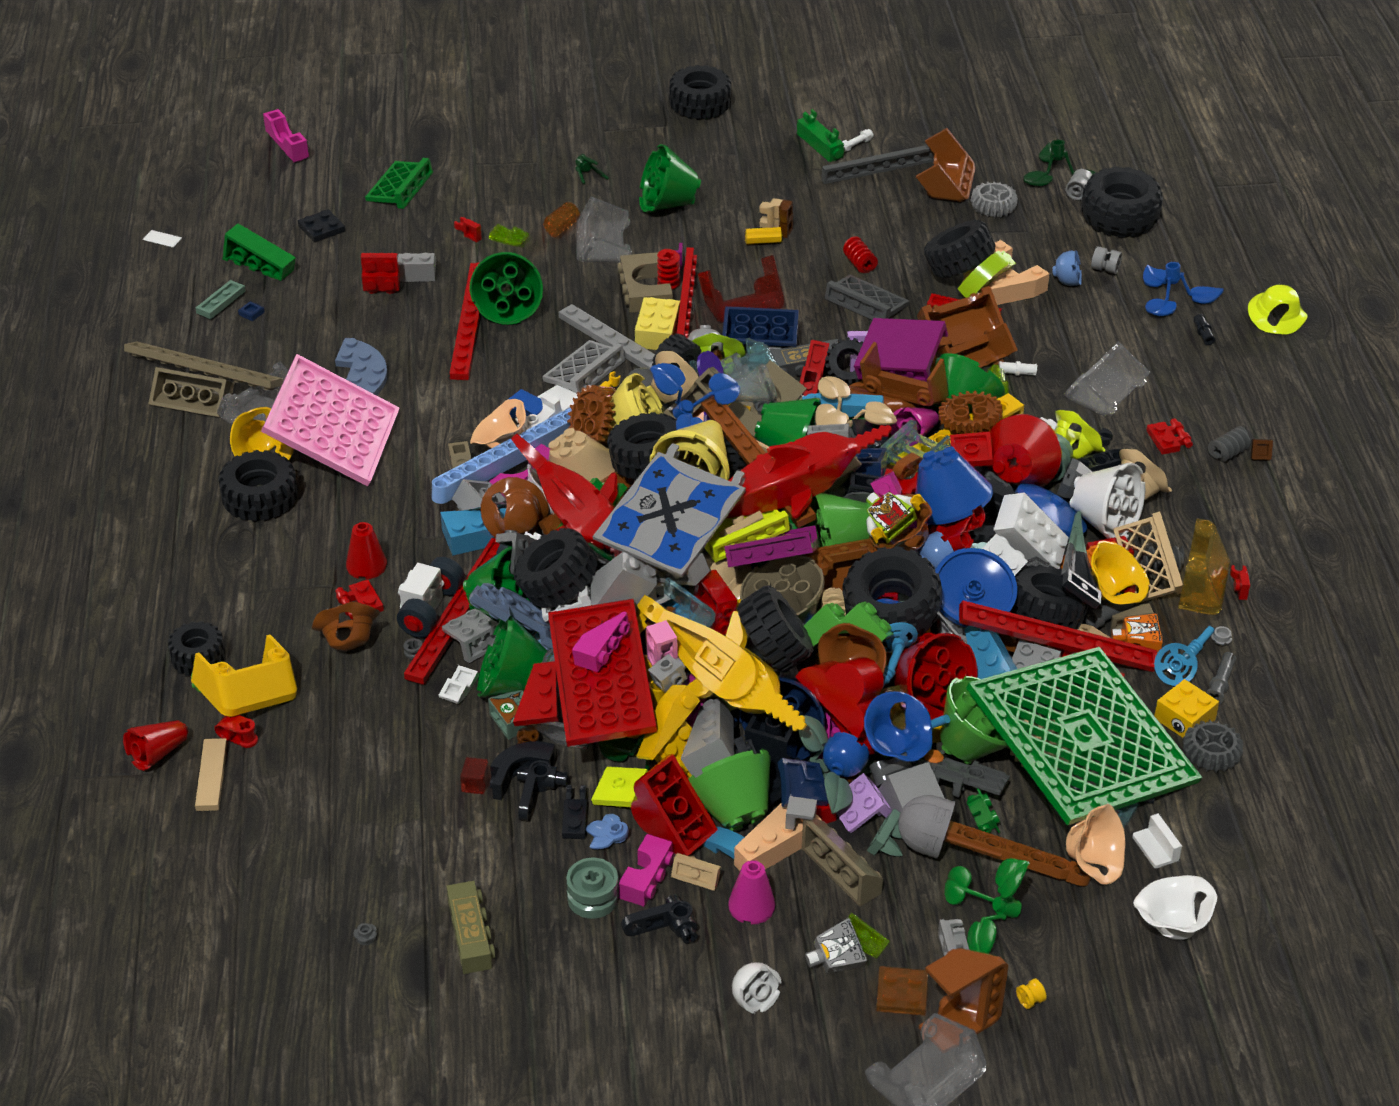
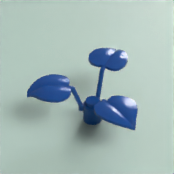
M1177 262L1167 263L1166 270L1156 269L1147 265L1143 273V281L1148 286L1158 287L1162 284H1167L1165 300L1152 299L1145 306L1148 313L1157 316L1170 315L1176 310V303L1168 300L1171 284L1178 283L1180 278L1188 295L1192 296V300L1198 303L1215 301L1223 293L1224 288L1199 286L1192 288L1190 291L1184 278V273H1180V264Z
M668 363L657 364L650 368L654 382L662 393L674 395L678 392V397L675 401L676 406L673 409V416L677 419V430L703 422L702 419L693 417L691 413L695 406L710 396L714 395L715 401L718 404L728 405L735 401L740 393V386L733 378L723 373H717L709 380V388L712 392L694 403L689 400L681 401L683 391L681 385L686 380L682 370Z

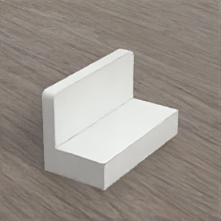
M1159 814L1150 816L1147 829L1133 833L1132 838L1154 868L1179 861L1182 845Z

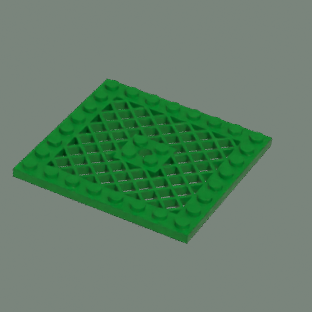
M1100 647L972 681L966 687L967 691L1067 826L1085 820L1089 812L1099 806L1110 804L1114 810L1199 783L1202 779L1200 773ZM1056 686L1059 687V688L1064 689L1065 692L1062 691V690L1057 689ZM1040 691H1041V692H1044V693H1046V694H1049V696H1046V695L1041 694V693H1039V692H1040ZM1070 692L1079 695L1080 697L1074 696L1070 694ZM1023 696H1026V697L1031 698V699H1033V700H1032V701H1031V700H1028V699H1026V698H1023ZM1054 697L1063 700V702L1054 699ZM1085 698L1094 701V703L1085 700ZM1006 700H1007V701H1010V702H1012V703H1015L1016 706H1015V705H1012V704H1010V703H1007ZM1038 702H1041V703L1047 705V707L1038 704ZM1069 703L1078 706V708L1069 705ZM1099 704L1108 707V709L1099 706ZM1021 706L1030 709L1031 711L1029 712L1027 710H1024L1021 708ZM1052 707L1055 708V709H1058V710H1060V711H1062V712L1060 713V712H1058V711H1055V710L1052 709ZM1114 710H1116V711H1118V712H1121V713H1123V714H1122V715H1121V714H1118V713L1114 712ZM1036 712L1039 713V714L1044 715L1045 718L1042 717V716L1037 715ZM1019 717L1028 720V722L1020 720ZM1112 720L1115 721V722L1120 723L1121 726L1118 725V724L1113 723ZM1036 723L1040 726H1043V729L1033 724ZM1048 729L1058 732V734L1052 733ZM1110 731L1119 734V736L1110 733ZM1034 734V735H1036V736L1041 737V739H1038V738L1033 737V736H1031V735ZM1125 737L1134 740V742L1125 739ZM1046 740L1056 743V746L1046 742ZM1139 743L1148 746V748L1139 745ZM1061 746L1066 747V748L1071 749V750H1070V751L1065 750V749L1061 748ZM1123 748H1126V749L1132 751V753L1123 750ZM1044 751L1054 754V757L1044 753ZM1107 753L1116 756V758L1107 755ZM1138 754L1147 757V759L1138 756ZM1059 757L1069 760V762L1063 761ZM1093 758V759H1095V760L1100 761V763H1097V762L1092 761V760H1090V759ZM1122 759L1131 762V764L1122 761ZM1153 760L1158 761V762L1161 763V765H1160V764H1157V763H1155V762H1152V761H1153ZM1074 763L1083 766V768L1075 766ZM1105 764H1108V765L1113 766V767H1115V768L1112 769V768H1110V767L1105 766ZM1136 765H1139V766H1141V767H1144L1145 770H1143V769H1141V768H1139V767H1136ZM1057 768L1067 771V773L1058 771ZM1089 769L1098 772V774L1090 772ZM1120 770L1129 773V775L1120 772ZM1072 774L1082 777L1081 780L1073 777ZM1104 775L1113 778V781L1105 778ZM1087 780L1096 783V786L1088 783ZM1070 785L1079 788L1080 791L1070 788Z

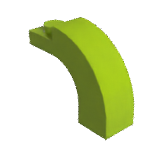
M998 250L976 267L958 287V290L965 298L969 297L972 293H982L981 288L987 287L1000 274L1013 268L1016 262L1005 251L1000 252Z

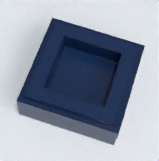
M250 301L240 308L238 313L239 316L253 322L265 311L264 307Z

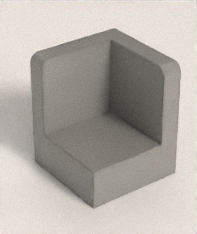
M789 796L785 829L795 830L797 818L808 820L816 818L817 800Z

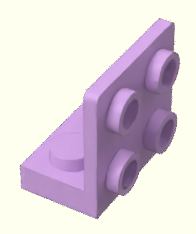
M863 773L849 784L852 790V802L849 806L839 810L837 815L846 829L852 833L875 814L887 817L892 809L876 784Z

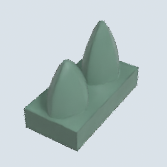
M893 809L884 819L867 849L868 852L875 855L880 850L888 855L903 856L898 844L890 837L902 838L898 825L899 811Z

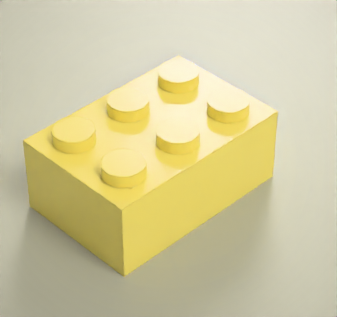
M644 297L635 328V343L645 349L657 350L658 346L666 338H669L672 334L675 335L678 326L680 301Z

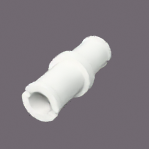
M999 361L998 373L1015 374V376H1036L1037 364L1020 363V361L1015 363Z

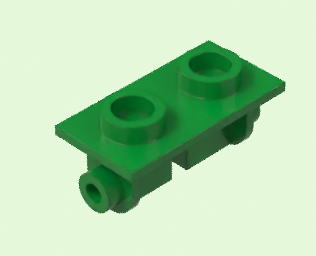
M977 788L979 794L970 795L967 798V805L976 821L978 829L990 833L991 829L996 827L998 833H1000L997 826L1000 819L995 810L990 811L989 807L992 806V803L987 793L982 795L980 789Z

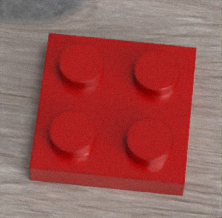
M990 432L950 435L951 446L973 467L993 465Z

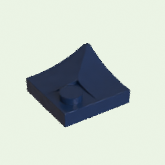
M781 758L778 762V768L781 778L782 807L787 808L789 796L817 800V805L826 806L828 799L820 763Z

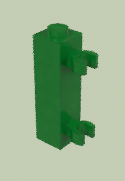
M813 109L810 115L804 112L803 118L797 120V135L827 161L832 162L843 158L844 143L838 139L839 131L833 128V133H831L816 120L817 113Z

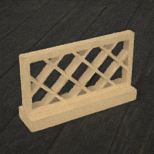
M1160 511L1153 513V517L1113 528L1118 545L1123 547L1122 544H1124L1127 550L1132 548L1139 551L1135 557L1137 561L1142 553L1151 557L1147 567L1142 564L1140 565L1146 574L1150 572L1156 575L1157 578L1153 585H1149L1150 590L1146 597L1137 603L1177 592V594L1185 592ZM1151 524L1152 530L1148 536L1139 532L1142 526ZM1129 531L1133 535L1129 542L1120 538L1119 533ZM1137 535L1146 539L1141 548L1132 544ZM1149 541L1158 545L1154 554L1145 551ZM1155 560L1162 562L1164 565L1160 573L1150 569ZM1162 578L1169 581L1170 588L1161 590L1156 585Z

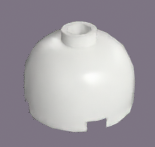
M749 963L739 969L734 976L732 982L733 996L736 1002L750 1013H755L759 1009L761 1012H764L779 997L780 991L777 989L778 982L781 984V978L778 972L763 963Z

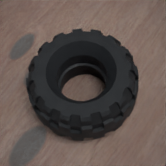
M1119 166L1109 169L1105 168L1099 170V173H1094L1084 186L1081 211L1088 225H1092L1093 229L1098 232H1103L1108 236H1118V238L1136 237L1141 233L1145 234L1158 222L1163 203L1162 190L1159 183L1155 182L1151 175H1147L1142 170Z
M895 546L891 549H886V547L877 548V551L872 553L869 551L862 555L860 561L856 560L848 570L847 577H844L842 592L846 615L858 603H870L877 610L876 614L881 620L884 619L889 624L898 622L909 623L921 635L932 627V624L939 616L937 613L938 611L940 612L942 605V585L939 573L935 572V567L926 557L922 558L914 550L907 551L903 547ZM892 592L902 593L910 597L908 600L893 604L876 601L879 596ZM908 632L906 636L908 640H912L913 636Z

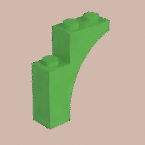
M866 602L858 603L845 616L843 615V609L838 604H825L804 625L808 636L811 638V643L814 647L813 651L818 647L819 639L825 632L842 623H850L875 634L881 642L890 639L894 634L889 623L884 619L881 620L876 614L877 610L875 607ZM843 630V631H841L839 634L849 633V632H847L846 630Z

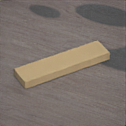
M226 738L204 739L195 802L196 811L219 810L227 749Z

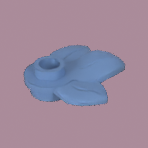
M606 814L602 821L591 822L586 827L587 833L594 836L590 848L604 849L612 843L625 841L629 832L627 824L621 822L620 818L615 814Z

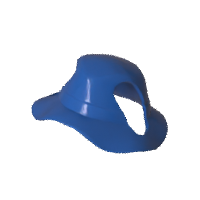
M893 691L880 694L871 701L864 717V728L868 741L875 751L884 756L895 757L908 762L919 760L929 752L932 747L931 718L928 710L919 700L909 694ZM898 702L906 704V728L903 730L895 727L890 719V710ZM906 752L907 756H903L901 754Z

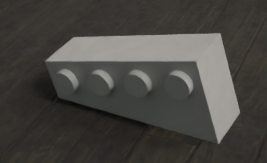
M720 697L714 700L710 699L700 707L681 756L682 762L695 778L703 774L702 768L734 755L733 716Z

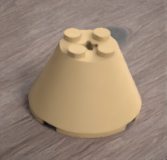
M573 428L566 429L562 435L558 436L548 445L550 449V462L580 474L589 482L592 478H598L601 481L615 471L611 463L609 449L581 431H575Z

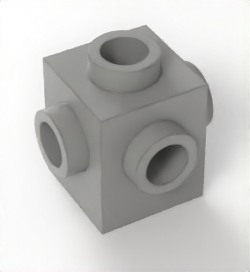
M669 653L648 669L653 682L665 693L672 684L681 685L687 679L684 672L686 667L679 658L674 659Z

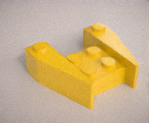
M672 684L659 700L654 712L657 732L645 734L637 757L647 760L655 759L659 763L669 754H674L685 775L689 778L692 775L681 760L692 730L685 719L700 700L687 685Z

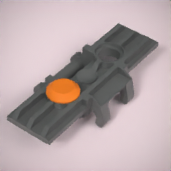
M930 749L922 758L916 760L917 766L929 762L938 783H941L943 779L953 782V796L960 797L961 790L965 791L967 786L1000 795L1010 779V776L1005 772L981 765L978 761L968 765L949 759L945 755L944 750Z

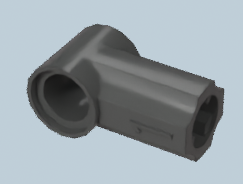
M892 758L875 762L869 767L876 786L880 787L888 775L915 767L917 764L916 761L908 762Z

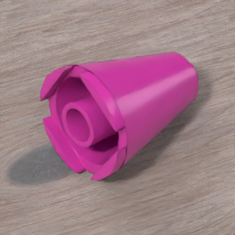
M900 408L893 413L897 423L891 424L892 431L890 433L898 444L916 445L938 424V414L930 408Z
M747 861L742 865L730 895L729 910L731 915L742 923L743 920L750 921L751 924L763 923L773 915L775 898L764 865L758 861Z

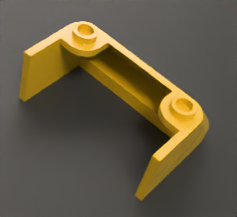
M271 635L266 636L262 663L234 670L226 662L210 664L200 653H195L191 682L225 716L240 715L291 701L296 697L297 685L289 653Z

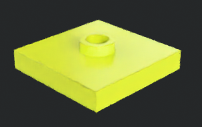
M606 767L592 796L593 805L631 807L632 802L637 799L634 792V783L648 770Z

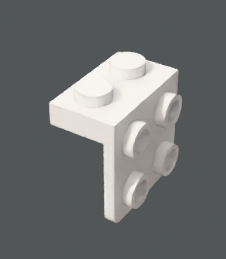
M997 533L982 548L1003 559L1011 568L1014 576L1028 562L1022 552L1012 548L1008 540Z

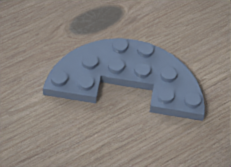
M345 338L335 360L336 366L351 368L346 380L377 396L384 388L387 380L385 359L371 345L354 338Z
M483 583L481 587L478 585L475 587L469 597V601L474 607L482 608L488 611L489 615L494 619H501L505 622L511 615L528 630L537 631L540 634L541 644L547 650H553L549 621L544 622L542 610L504 587L498 590L493 584Z

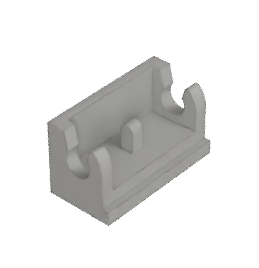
M942 919L939 921L938 937L944 956L952 949L963 948L969 950L964 928H953L963 925V921L960 919L946 921Z

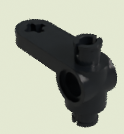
M543 760L533 762L529 768L519 766L517 781H525L519 804V820L529 821L537 792L555 789L557 785L567 786L569 773L559 772L558 767L551 766L547 761Z
M674 894L675 900H673L671 895L665 900L666 904L629 914L621 921L622 930L627 936H636L669 926L670 930L677 937L682 938L686 944L689 943L688 937L691 943L698 937L695 932L697 923L692 915V906L687 901L680 900V896Z

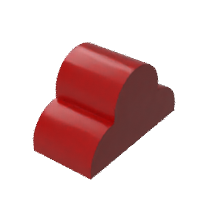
M857 657L841 663L826 661L804 668L795 676L852 735L857 738L866 736L864 728L866 710L871 701L879 695L884 683L882 670L875 661L867 657Z
M674 754L666 756L635 781L634 792L637 799L631 804V812L635 821L649 835L671 841L672 852L675 854L679 853L689 856L718 830Z

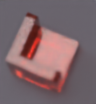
M466 757L460 776L462 792L484 795L486 788L485 773L488 766L487 759Z

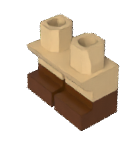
M773 198L771 202H762L759 211L760 213L767 214V216L761 217L760 227H781L782 237L788 238L793 230V201Z

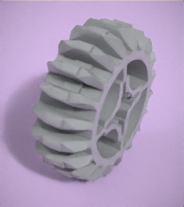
M987 182L986 184L981 183L973 189L971 205L981 215L993 216L994 218L998 216L1001 218L1002 215L1008 216V214H1012L1017 206L1018 198L1016 191L1011 186L1008 187L1007 184L1003 185L1001 182Z

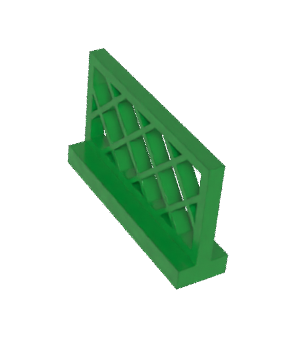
M423 158L420 162L395 161L365 196L366 201L396 203L397 208L404 209L433 173L430 159Z

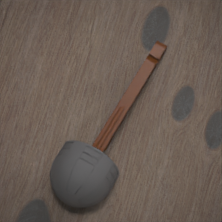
M922 795L910 800L900 813L898 825L902 839L911 849L923 855L925 854L937 859L943 841L1003 861L1008 858L1026 860L1030 862L1027 869L1058 879H1066L1067 882L1079 886H1086L1091 880V876L1084 872L1075 861L1071 860L1070 862L1063 857L951 821L955 801L934 795Z

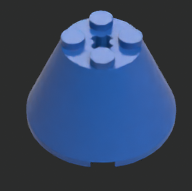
M951 446L938 452L929 451L923 454L924 459L919 463L915 495L920 494L932 509V515L928 519L927 524L939 525L961 520L972 515L973 509L980 505L983 508L993 496L991 483L955 451L954 447Z

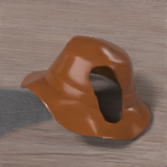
M507 477L497 481L488 488L481 501L482 521L495 538L496 534L505 533V530H514L523 535L525 532L533 535L540 527L538 522L546 518L549 513V506L543 492L530 481L517 477ZM497 493H503L506 497L507 506L504 518H501L497 505L492 501V496Z
M906 494L904 496L913 497L915 494ZM927 502L920 504L919 507L921 509L919 511L914 508L917 520H915L917 528L904 529L888 544L883 538H879L876 544L869 535L871 543L876 548L886 547V549H891L896 546L903 547L907 551L920 549L925 544L929 533L927 521L932 515L930 505Z
M348 602L319 612L313 621L312 630L322 632L333 649L350 651L367 643L372 623L380 615V611L358 602ZM349 612L353 615V620L339 623V614ZM338 628L351 629V633L346 640L341 641L337 638Z
M842 623L829 629L819 639L818 653L820 663L826 661L841 663L857 657H867L875 661L881 668L882 673H884L886 650L881 640L875 634L856 625ZM843 630H846L850 634L845 636H838V634Z

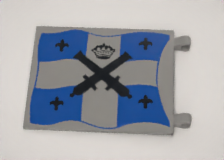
M672 443L666 455L661 452L655 455L593 535V539L682 578L746 491V488L742 487L745 482L743 478L745 473L739 470L736 471L730 482L677 460L680 454L677 451L679 445Z

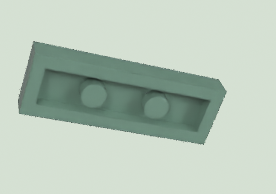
M232 280L228 281L196 307V313L212 319L245 292V286Z

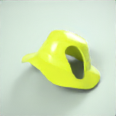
M1274 285L1264 293L1253 297L1248 304V313L1253 323L1260 330L1268 333H1293L1304 324L1308 317L1300 307L1297 292L1286 285ZM1279 304H1288L1289 310L1279 320L1277 326L1269 324L1267 318L1272 309Z
M1065 410L1055 411L1057 420L1055 433L1065 437L1071 446L1076 440H1079V446L1073 450L1072 458L1078 459L1092 452L1101 453L1105 451V448L1102 447L1099 433L1089 426L1077 413ZM1072 423L1079 424L1082 428L1081 433L1069 429Z

